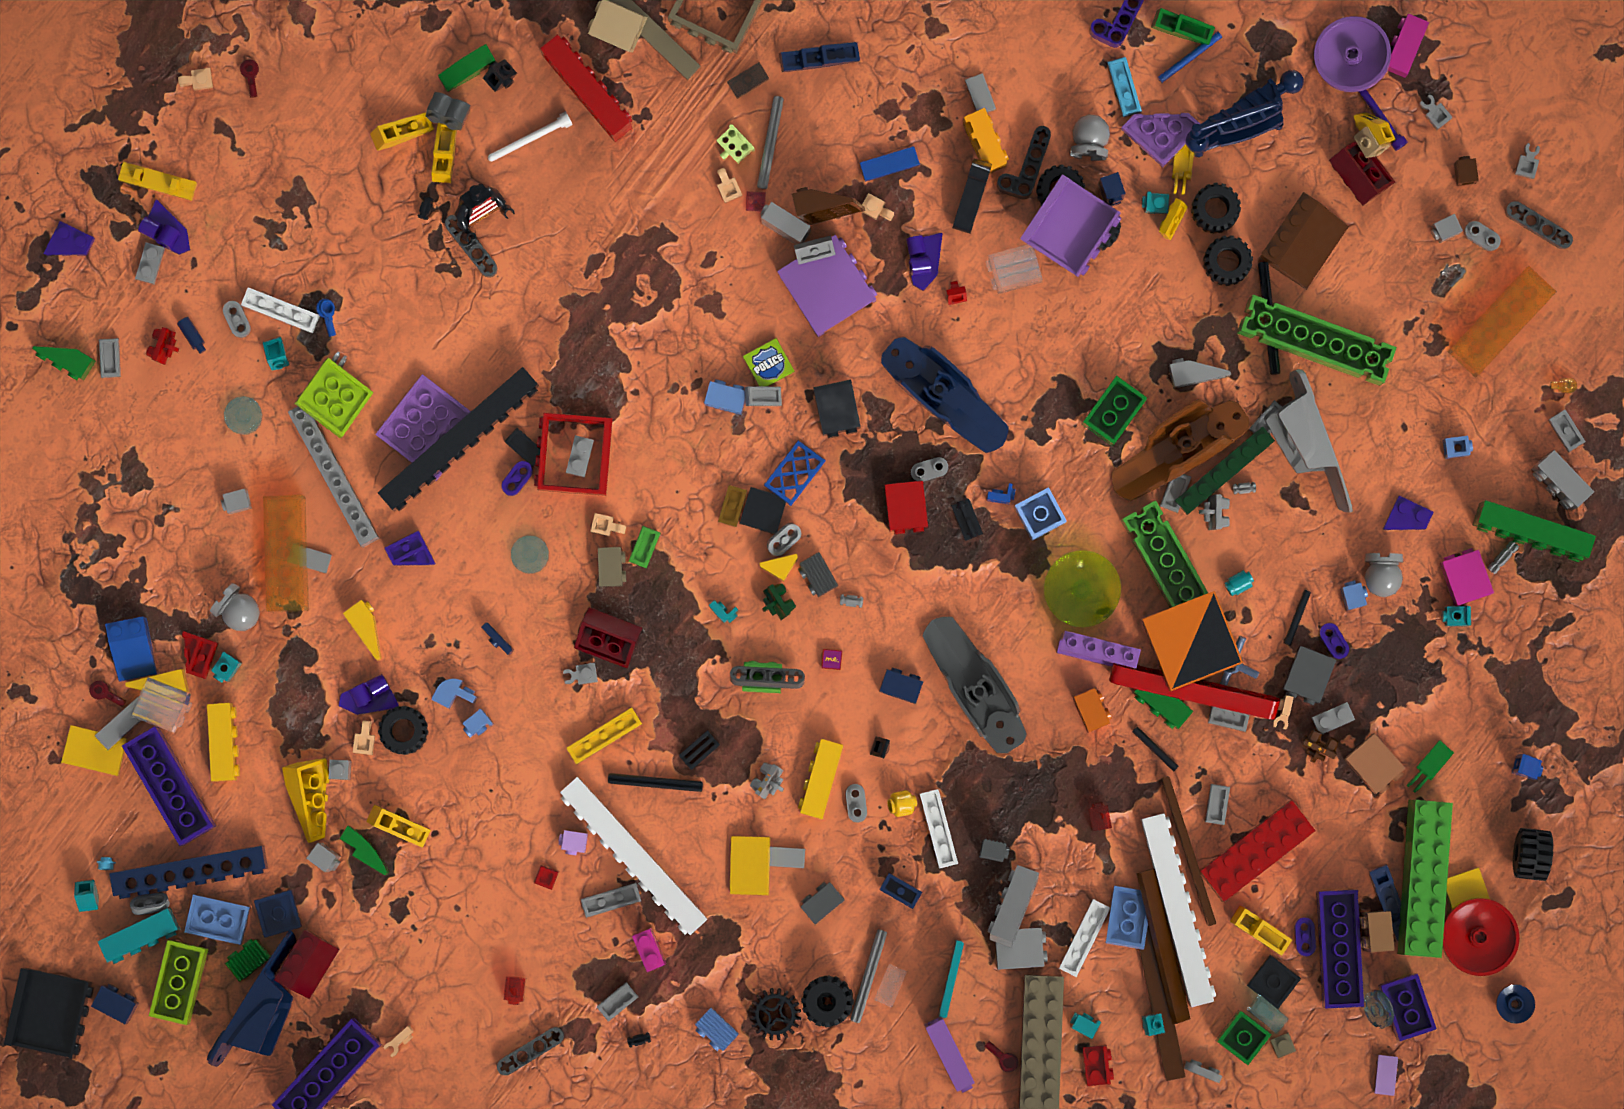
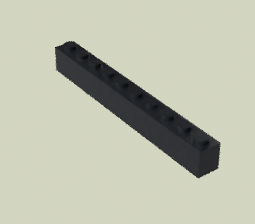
M522 367L378 492L380 497L394 512L396 510L401 511L407 505V500L411 497L413 499L422 492V487L426 484L427 486L431 485L437 479L435 477L440 472L442 474L451 467L450 463L455 459L457 461L466 454L464 451L467 448L475 447L480 442L479 438L485 434L487 436L495 429L493 426L497 422L502 423L505 421L512 409L515 411L524 404L522 401L527 396L529 398L534 396L538 392V383Z

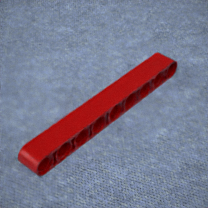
M1113 663L1109 681L1116 685L1266 719L1276 718L1280 699L1275 696L1205 680H1199L1169 692L1161 670L1137 665V668Z

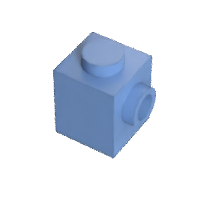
M1355 580L1344 583L1345 587H1342L1340 590L1346 611L1366 606V597H1368L1366 587L1362 586L1361 583L1356 584Z

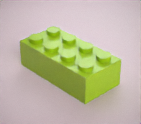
M167 940L149 1013L150 1017L184 1025L190 1024L208 948Z

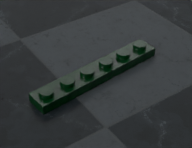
M1262 426L1174 501L1188 515L1275 442V440Z

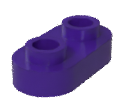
M518 462L503 480L502 490L506 495H517L531 478L533 468L528 462ZM522 468L527 469L525 475L520 474ZM514 483L515 489L510 490L508 488L509 484Z
M1324 624L1319 630V636L1327 650L1335 659L1345 658L1349 653V645L1335 624ZM1326 630L1332 631V635L1330 637L1326 636ZM1337 646L1342 648L1341 653L1336 652L1335 648Z
M1299 918L1294 926L1296 950L1302 956H1310L1316 949L1315 926L1311 919ZM1303 923L1307 924V930L1305 931L1301 930ZM1303 943H1307L1309 945V948L1307 950H1303Z

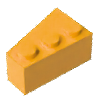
M983 108L965 116L963 126L978 159L992 164L990 173L1006 167L1007 160H1009L1005 149H1001L999 144L1001 143L1000 137L997 132L995 133L992 127V119L987 114L986 109Z

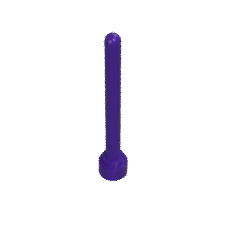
M1367 90L1359 91L1375 116L1389 123L1395 137L1391 144L1394 150L1397 151L1405 146L1408 141L1404 136L1397 134Z

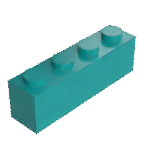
M167 908L97 942L106 962L116 964L124 960V955L130 953L133 956L142 951L141 947L146 945L152 947L159 943L158 939L163 937L169 939L177 935L176 931L180 930V927L171 908Z

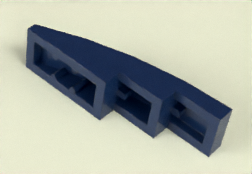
M857 42L821 45L815 48H804L799 51L779 53L782 72L809 70L860 61Z

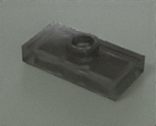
M760 62L727 81V84L738 99L769 80V77Z

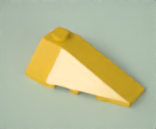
M326 758L297 762L282 767L285 786L307 842L311 843L325 838L327 814L324 811L325 801H328L326 784L329 783Z

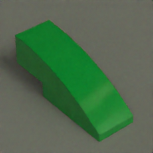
M1162 8L1156 11L1151 26L1155 30L1205 45L1210 44L1215 29L1212 25Z
M485 44L439 74L438 77L446 91L449 92L480 75V72L489 68L495 62V59Z
M347 826L340 839L356 849L352 856L383 875H387L389 871L374 846L360 832L351 826Z

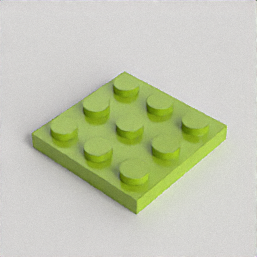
M327 358L294 404L336 436L342 438L374 392L330 358Z

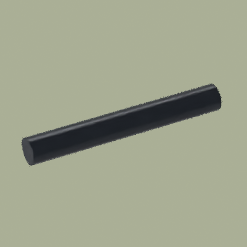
M1303 591L1284 641L1286 645L1291 646L1309 600L1310 591Z
M1138 726L1132 731L1173 772L1179 767Z

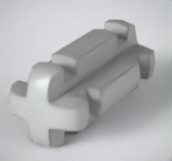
M1248 482L1233 485L1234 494L1256 492L1255 482H1252V484Z
M841 594L840 605L846 604V606L850 607L858 605L861 608L863 606V597L857 598L854 595L844 596V594Z

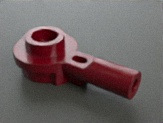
M248 59L241 63L240 72L248 81L250 98L257 97L255 78L259 72V66L254 60Z
M95 681L90 685L89 692L94 699L101 700L106 698L121 707L125 705L126 700L111 693L105 682Z
M987 1042L984 1047L999 1059V1065L1003 1071L1013 1072L1017 1069L1018 1058L1014 1054H1004L993 1043Z

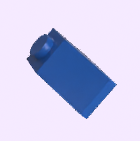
M1525 754L1516 755L1512 774L1536 780L1543 771L1542 761Z

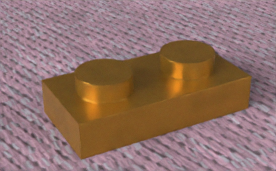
M731 485L728 486L718 520L719 523L737 527L747 490Z

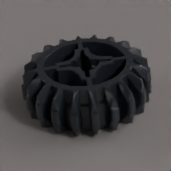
M770 988V995L764 990L763 995L765 997L762 998L760 995H757L756 997L760 1002L753 1001L752 1004L757 1007L756 1009L750 1008L749 1010L755 1013V1016L749 1017L750 1020L756 1019L752 1027L758 1025L760 1028L756 1030V1033L758 1034L763 1030V1038L766 1037L767 1033L770 1034L769 1040H773V1035H777V1040H781L780 1034L782 1033L785 1038H788L786 1031L789 1030L793 1034L792 1025L796 1028L799 1026L794 1021L801 1020L800 1016H796V1013H800L801 1009L795 1010L794 1008L799 1005V1002L792 1003L791 1001L795 996L792 995L788 999L786 997L789 993L787 990L784 995L780 994L781 988H778L777 994H774V989ZM769 999H780L773 1008L763 1005ZM785 1002L790 1006L792 1012L791 1019L782 1013V1007ZM780 1005V1012L778 1014H781V1017H783L784 1019L776 1017L775 1020H773V1022L770 1023L772 1020V1015H770L769 1011H775ZM759 1010L764 1011L769 1016L766 1027L760 1021ZM777 1021L788 1024L781 1030H771L773 1024Z

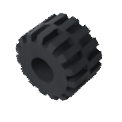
M1519 829L1513 850V872L1515 878L1547 880L1551 871L1554 849L1551 831Z
M830 975L819 977L810 982L805 988L803 998L801 999V1003H803L802 1010L808 1016L807 1019L810 1022L816 1023L815 1025L825 1027L836 1026L847 1019L852 1011V1005H854L853 993L847 986L848 984L840 980L839 977H832ZM829 996L832 997L831 1002H832L833 1004H832V1005H831V1004H828V1005L826 1006V1005L824 1004V1003H825L824 997H826V998H828Z

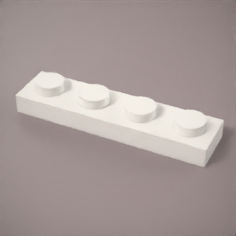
M249 287L241 303L243 307L312 334L319 319L318 314Z
M939 789L921 793L920 797L939 869L958 864Z
M1094 899L1092 900L1059 969L1077 977L1110 907Z

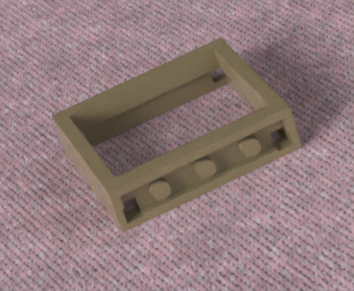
M676 0L668 16V21L676 29L684 28L693 37L697 38L700 36L705 39L706 43L712 46L717 44L722 47L723 51L737 54L763 0H754L734 43L677 16L684 0Z

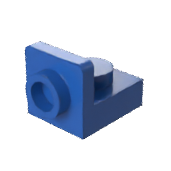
M1011 483L1008 484L1007 494H1003V490L992 489V492L988 491L987 501L1010 504V500L1015 498L1016 489L1012 488L1013 484Z

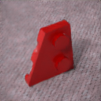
M183 631L186 673L206 679L218 643Z

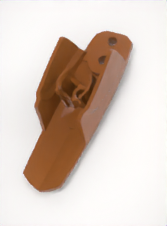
M1195 400L1158 425L1153 433L1148 436L1145 449L1112 472V483L1115 493L1126 500L1132 501L1185 474L1242 436L1249 429L1248 416L1239 403L1231 400L1213 408H1210L1203 400ZM1236 415L1240 416V419L1235 420L1233 418ZM1219 425L1224 426L1222 430L1217 429Z

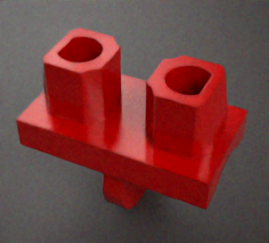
M165 327L154 329L152 338L158 341L156 347L149 346L147 348L146 355L151 357V360L165 365L167 358H171L173 351L179 352V348L175 347L177 341L174 339L176 332Z

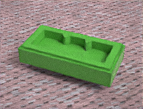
M642 526L629 562L647 569L661 533Z

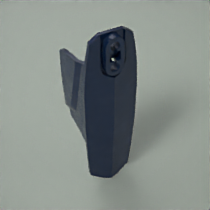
M901 337L894 339L882 353L881 364L895 379L894 381L931 414L985 453L995 451L1004 445L1009 426L980 398L971 380L932 346L920 347L907 338ZM894 349L897 350L899 353L898 356H893L891 354V351ZM911 362L913 367L908 369L905 363Z
M289 930L250 988L226 1030L222 1031L207 1056V1061L210 1065L218 1067L233 1046L262 1055H272L293 1001V996L280 983L274 980L275 974L296 943V938L292 931Z

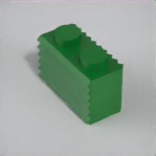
M252 939L248 940L242 945L243 950L239 953L235 951L227 957L229 961L225 964L239 982L252 974L271 957L258 939L254 941Z

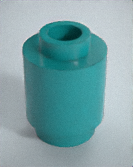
M1242 570L1228 578V581L1224 584L1229 594L1233 596L1235 594L1239 595L1253 587L1252 582H1254V579L1249 571L1246 573Z

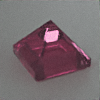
M747 192L746 211H762L765 206L766 192Z

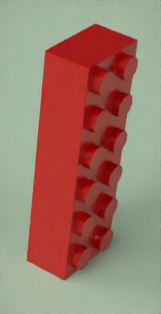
M557 34L540 48L542 56L614 142L618 141L632 129V117L625 109L623 111L620 109L619 101L613 94L611 96L607 94V87L601 80L597 82L595 73L589 66L585 67L583 65V59L578 52L575 51L573 53L571 51V44L564 36L560 38Z
M1290 800L1200 869V873L1220 900L1225 902L1316 830L1295 803Z

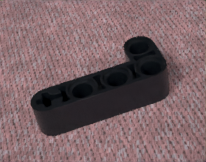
M1046 126L1036 128L1019 177L1006 173L1002 174L997 181V188L1000 192L1023 200L1030 197L1051 138L1049 128ZM1041 132H1044L1045 137L1040 145L1038 144L1039 135ZM1039 150L1041 156L1034 158L1031 155V151ZM1028 167L1033 168L1035 174L1028 176L1025 173V169ZM1003 179H1007L1011 182V186L1004 188L1000 182ZM1025 185L1029 188V192L1022 194L1018 188Z
M974 158L952 227L953 229L971 234L992 167L991 163Z

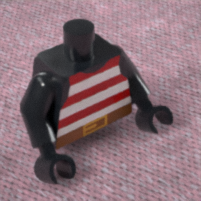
M481 183L471 186L469 191L460 196L455 217L460 229L463 230L461 238L469 243V235L472 239H476V234L470 231L468 227L470 228L497 211L498 207H501L500 212L507 219L506 212L508 210L515 214L514 210L505 204V199L497 189L489 186L485 187Z

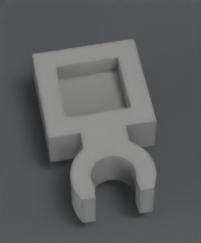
M1428 95L1427 98L1430 104L1426 105L1421 101L1419 105L1422 109L1428 110L1425 117L1438 130L1453 117L1441 103L1436 106L1434 104V97Z
M1528 143L1524 148L1526 156L1520 155L1515 175L1534 179L1539 160L1534 159V157L1539 153L1540 146L1535 148V152H1531L1529 150L1530 144Z
M595 663L577 665L574 672L570 669L563 671V674H571V679L566 680L565 684H572L575 680H578L579 685L598 682Z

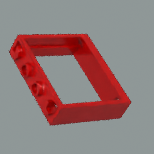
M543 413V417L539 419V429H542V437L538 436L537 448L541 449L540 455H536L535 467H539V473L535 474L534 486H537V490L607 496L613 419ZM549 421L604 425L599 489L544 485Z

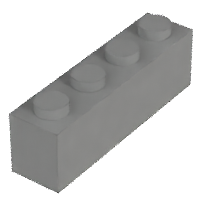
M1017 865L1015 871H1011L1008 881H1011L1008 888H1004L1001 896L1004 900L1002 905L998 904L995 911L997 918L995 922L991 921L988 929L990 940L1012 948L1038 882V872Z

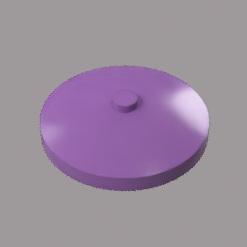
M1350 16L1338 19L1328 25L1318 37L1314 50L1315 65L1322 79L1337 90L1344 92L1366 90L1377 84L1389 68L1391 47L1388 37L1378 24L1367 18Z

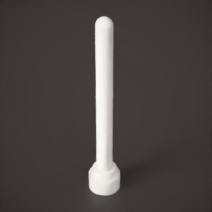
M567 112L559 114L560 117L556 121L489 154L488 160L492 162L559 127L568 128L573 124Z

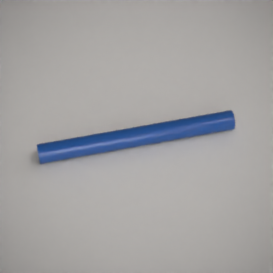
M1216 32L1212 35L1209 45H1199L1158 76L1159 81L1163 83L1220 40L1222 38L1221 34Z

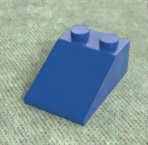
M146 617L105 624L119 682L157 674Z

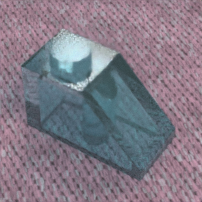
M1258 995L1247 1008L1248 1012L1276 1034L1289 1020L1261 995Z

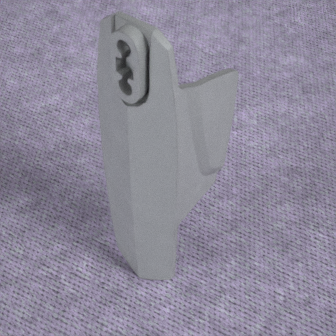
M1297 369L1290 372L1289 375L1295 399L1271 414L1265 422L1296 473L1324 471L1338 509L1347 513L1353 512L1337 458L1315 403L1312 388L1304 370Z

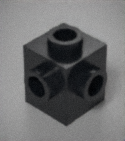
M504 59L499 63L495 61L491 64L483 79L496 92L503 87L506 89L514 83L513 78L517 72Z

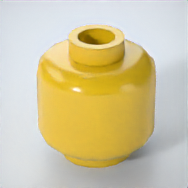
M907 790L892 793L890 799L887 800L888 810L896 817L911 815L917 806L915 795H912Z

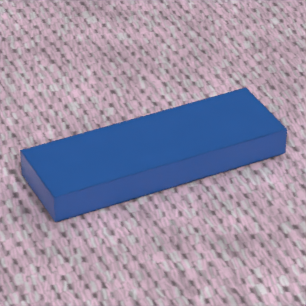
M914 146L860 162L865 182L920 165Z

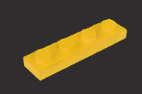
M630 708L567 747V750L574 762L578 764L642 725L633 708Z

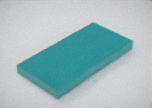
M955 940L938 1016L946 1018L948 1015L964 946L963 941Z

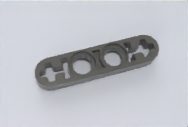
M1513 201L1506 207L1505 213L1509 219L1557 248L1567 249L1572 244L1573 237L1568 231L1520 202ZM1515 206H1517V211L1522 214L1524 211H1526L1527 213L1522 217V220H1520L1519 218L1521 217V215L1518 213L1512 215V210L1510 209V207L1514 208ZM1529 215L1534 216L1536 219L1535 225H1528L1526 217ZM1543 226H1550L1552 234L1545 235L1542 232ZM1556 231H1559L1557 236L1561 238L1563 236L1567 237L1566 241L1568 242V244L1564 243L1562 245L1560 243L1561 239H1559L1558 237H1556L1554 240L1552 239V237L1556 234Z
M455 215L448 216L445 220V226L449 233L485 277L491 278L495 276L498 267L477 239L471 238L468 244L461 243L460 237L463 230L455 236L454 234L457 233V230L449 226L452 219L453 221H457ZM474 249H481L483 252L482 257L479 259L473 258L472 251ZM486 257H488L489 259L485 261L489 266L493 265V272L490 273L489 271H487L485 273L484 271L486 270V268L483 265V263H481L480 266L478 265V263L482 262Z
M735 666L730 671V681L737 686L798 689L805 683V674L799 669ZM737 673H741L740 679L736 678ZM759 673L763 678L757 681L752 676ZM779 674L782 676V680L776 682L772 680V676ZM794 676H798V682L794 681Z
M553 1027L502 1058L497 1064L498 1072L502 1075H509L560 1044L564 1039V1032L558 1027ZM552 1031L555 1033L559 1032V1041L553 1039L549 1042L552 1046L548 1047L547 1041L543 1036L546 1035L548 1039L552 1036ZM542 1041L544 1049L541 1052L535 1051L533 1047L534 1042ZM519 1051L527 1053L528 1058L525 1062H520L517 1059ZM510 1056H513L514 1061L519 1066L515 1067V1064H513L509 1067V1072H507L506 1070L502 1071V1062L504 1061L505 1063H509L510 1061H512V1059H510Z

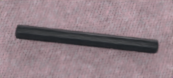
M1268 262L1258 263L1261 296L1267 299L1266 304L1271 306L1273 302ZM1267 345L1270 374H1280L1278 348Z

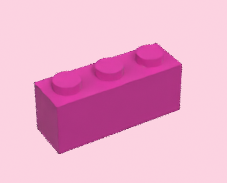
M1411 14L1401 18L1398 28L1401 30L1398 36L1394 35L1391 42L1393 49L1387 71L1406 78L1428 27V21Z

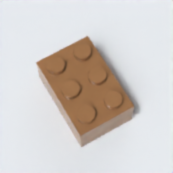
M1391 911L1360 912L1359 922L1362 930L1360 940L1363 951H1395Z

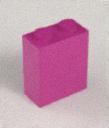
M1473 548L1462 551L1461 556L1455 557L1453 554L1444 557V562L1440 563L1454 606H1459L1494 593L1479 550L1473 551Z
M652 928L632 936L647 972L667 964Z

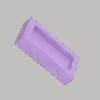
M1378 1055L1375 1094L1394 1096L1398 1057Z

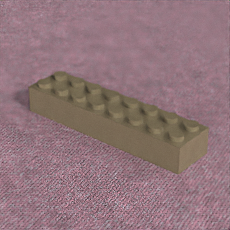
M1024 975L1019 1109H1059L1063 976Z

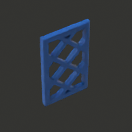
M798 440L764 486L792 506L826 460ZM800 447L804 450L805 456L794 457L793 453ZM815 458L820 462L815 469H810L809 459ZM806 460L807 470L796 471L795 461ZM792 461L793 472L782 473V467L786 462ZM808 473V478L804 484L798 485L797 475ZM794 475L795 486L784 487L783 476ZM775 477H780L781 487L774 488L770 485ZM796 489V494L791 500L785 496V490Z

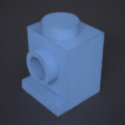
M1468 436L1445 438L1442 440L1445 459L1471 455L1470 452L1473 451L1472 440H1469ZM1456 444L1460 445V451L1454 449Z
M479 709L463 722L465 726L463 730L471 738L475 734L481 735L487 730L486 725L492 726L494 723L482 709Z

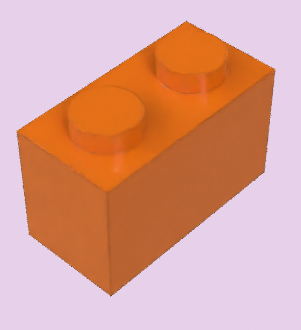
M1094 688L1073 697L1088 733L1110 724L1109 720L1112 717L1108 708L1104 709L1101 703L1104 701L1100 690L1096 691Z

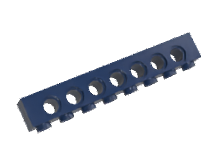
M257 846L109 873L113 896H119V899L130 898V894L138 892V896L150 894L149 890L157 889V892L168 891L169 886L176 885V889L188 887L187 883L195 882V885L206 884V880L213 878L214 882L226 880L225 876L233 875V879L245 877L244 873L252 872V875L264 873L263 869H268L265 847ZM244 857H248L251 860V865L248 868L242 866V859ZM226 860L232 864V868L228 872L223 869V863ZM206 864H210L213 867L210 875L204 872ZM188 867L194 871V875L191 878L185 876V870ZM168 871H172L175 874L172 882L166 879ZM150 874L156 878L153 885L147 883V877ZM130 878H134L137 882L136 887L133 889L128 886Z

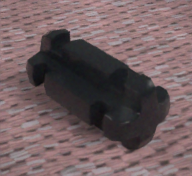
M424 196V202L421 203L418 218L428 220L429 217L427 216L430 215L433 206L431 203L434 202V199Z
M647 1032L645 1035L639 1034L633 1036V1038L628 1037V1046L631 1048L633 1045L639 1046L646 1044V1042L650 1043V1034Z

